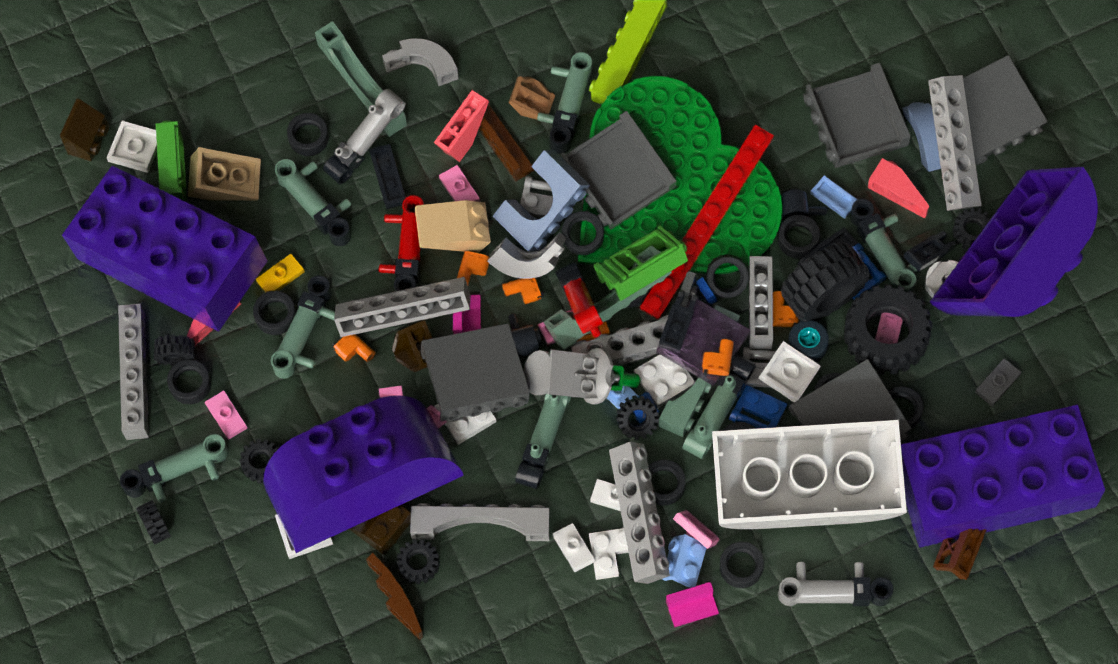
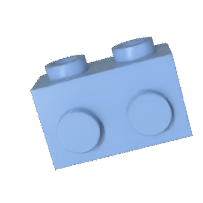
M686 534L675 536L668 545L669 553L667 560L669 562L670 576L662 580H673L689 588L695 587L706 547L698 540Z

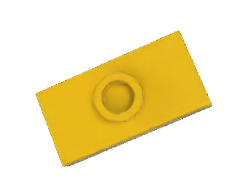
M289 254L256 278V282L265 293L268 291H280L305 271L293 255Z

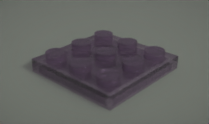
M697 300L694 316L681 352L677 353L658 347L657 353L715 386L721 375H703V354L705 352L719 353L720 341L728 339L734 342L733 357L750 334V329L702 301Z

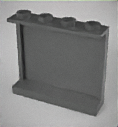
M1009 56L963 78L975 164L977 166L987 161L989 155L994 153L997 156L1006 151L1007 146L1011 144L1017 146L1025 141L1024 137L1030 134L1034 137L1044 131L1043 127L1047 120Z
M880 63L871 65L870 72L811 89L810 84L806 85V92L803 94L806 106L811 108L812 122L814 125H818L819 139L821 143H825L827 159L829 162L832 161L835 168L909 145L910 134Z
M627 111L619 115L620 119L568 154L561 153V157L590 185L586 190L587 197H585V200L591 209L595 207L599 213L597 217L601 220L602 225H607L610 230L676 187V180Z
M509 324L423 340L421 342L420 352L422 359L426 360L441 411L440 421H455L460 417H475L484 412H499L504 408H519L528 404L530 392Z
M868 359L794 402L789 407V411L793 416H796L801 426L898 420L900 442L909 437L907 433L911 430L910 425Z

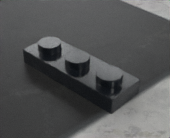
M390 144L369 149L386 210L401 206L406 197Z

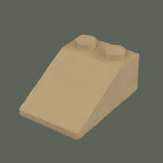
M198 147L190 157L188 197L205 200L257 201L259 199L261 159Z
M464 200L417 205L415 207L420 248L479 253L491 242L485 202Z

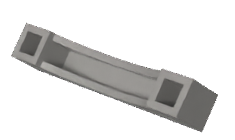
M421 503L417 504V506H411L410 534L412 539L435 540L436 534L451 527L470 523H491L522 533L526 536V541H549L550 511L549 508H545L543 505L522 508L521 505L499 507L495 504H489L486 507H476L474 504H464L463 507H454L452 504L431 506L430 504Z

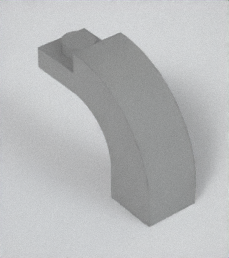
M417 38L399 41V50H391L382 55L386 72L410 64H420L432 71L438 86L458 80L457 67L450 54L443 47L429 40Z
M559 232L545 248L535 252L521 250L505 238L492 251L487 262L497 270L512 277L522 279L537 278L555 268L559 260L558 256L565 249L563 244L566 237Z

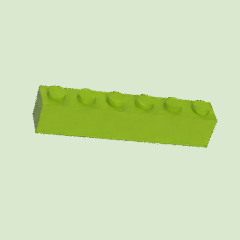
M634 0L632 11L629 10L626 14L624 27H620L616 34L617 41L615 45L609 47L607 52L608 58L599 67L597 80L594 79L590 85L591 101L602 105L607 96L615 89L629 83L667 7V0Z

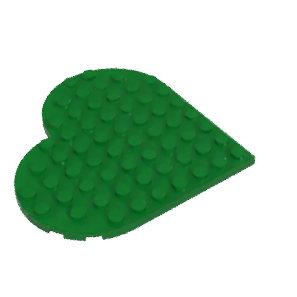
M662 76L638 78L615 89L607 96L601 107L598 108L591 125L590 138L620 119L619 115L627 111L676 180V187L612 230L607 225L603 226L604 240L601 247L589 255H579V264H601L605 259H610V256L654 230H658V226H662L666 231H671L678 241L683 240L738 153L739 148L721 144L719 121L710 103L700 92L698 93L689 87L688 84L677 79ZM761 161L756 165L690 272L706 274L708 265L714 258L727 254L738 257L747 267L749 266L750 256H763L772 245L781 223L782 201L779 188L771 172ZM584 197L583 211H588L597 216L599 214L595 207L591 209ZM582 221L580 246H586L594 241L596 229L590 222ZM663 247V248H661V249L658 250V251L662 252V251L666 250L667 248H666V247ZM725 263L716 269L715 274H727L736 272L739 269L733 264Z

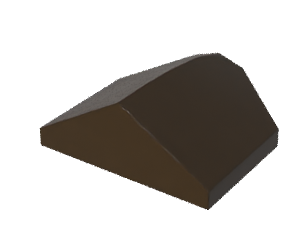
M425 320L396 331L392 347L397 362L414 373L427 367L426 360L422 359L420 352L421 342L433 339Z

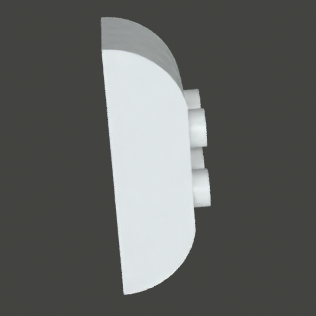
M898 420L712 431L719 525L732 529H770L851 524L884 520L907 513Z

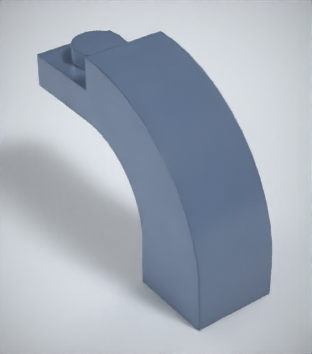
M915 102L907 107H903V116L911 124L917 137L921 163L928 172L941 169L931 105L929 103Z

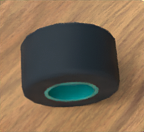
M809 320L807 322L800 321L793 326L788 339L790 346L814 362H818L826 354L829 335L822 324Z

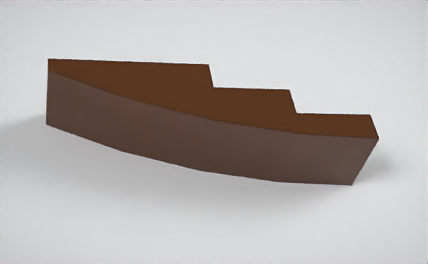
M372 553L366 559L367 564L380 576L376 583L377 587L389 598L386 602L387 609L421 640L423 638L422 630L414 609L402 587L389 569Z

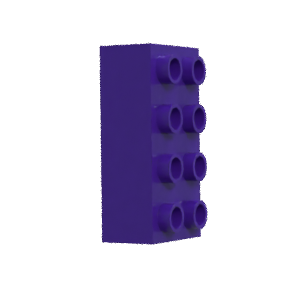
M111 166L62 234L78 260L218 332L267 263V259L255 236L114 166Z
M1078 405L901 444L906 506L919 548L942 543L947 538L956 540L960 536L959 533L968 529H978L979 531L987 529L986 532H991L1096 508L1105 492Z

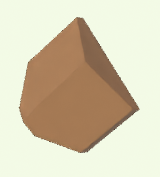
M519 76L517 77L509 103L521 116L537 120L539 112L550 113L555 95L552 92L550 93L541 82L534 78Z

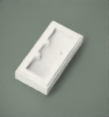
M597 479L590 502L621 511L616 485Z
M573 523L552 533L553 538L574 572L595 562L594 557Z

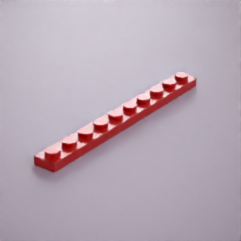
M757 125L753 127L682 240L687 248L685 253L688 261L672 270V273L663 282L657 283L652 287L640 306V310L656 320L661 318L683 283L687 272L692 269L772 142L774 135Z

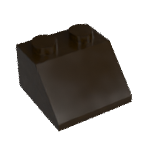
M76 99L60 133L68 155L92 162L94 156L98 155L102 138L108 134L109 125L105 115L81 99Z
M399 505L349 530L382 555H385L411 524V513Z

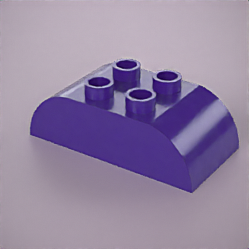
M1084 167L1027 170L938 289L930 303L942 312L956 316L1019 317L1027 315L1040 306L1051 302L1059 290L1056 284L1064 273L1073 270L1082 261L1083 254L1080 251L1091 238L1097 221L1098 204L1096 191Z
M388 396L358 406L346 414L322 425H316L310 430L288 440L269 460L264 472L263 481L265 490L295 552L298 553L460 478L464 474L427 407L419 400L408 396Z

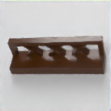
M488 104L478 130L516 182L533 172L534 169Z
M978 529L965 530L959 533L958 540L953 544L951 543L953 538L944 539L933 567L940 571H951L958 578L967 580L987 529L980 531ZM952 554L949 564H943L945 558Z

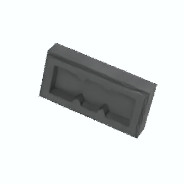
M690 271L687 272L681 287V291L685 292V298L681 306L685 308L689 307L691 297L696 295L698 287L695 286L696 273Z
M1003 359L976 389L975 393L993 407L1019 378L1022 372Z

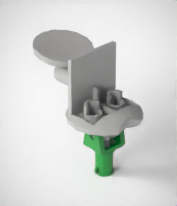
M601 348L592 349L587 354L551 350L550 352L543 350L535 351L528 357L523 370L531 394L584 398L587 403L593 405L602 403L608 397L610 391H621L623 386L637 388L640 384L638 374L624 373V368L613 365L611 356L606 350Z

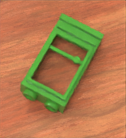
M167 120L162 123H156L159 189L186 202L184 140L178 122Z
M658 226V230H654L610 256V259H605L603 263L594 264V268L600 283L606 282L609 290L615 288L619 300L622 301L687 262L688 259L685 253L687 248L682 240L678 241L671 231H666L662 226ZM650 246L657 250L663 247L667 248L644 263L636 258L638 254ZM634 263H637L639 265L630 271L628 270V268L633 266Z

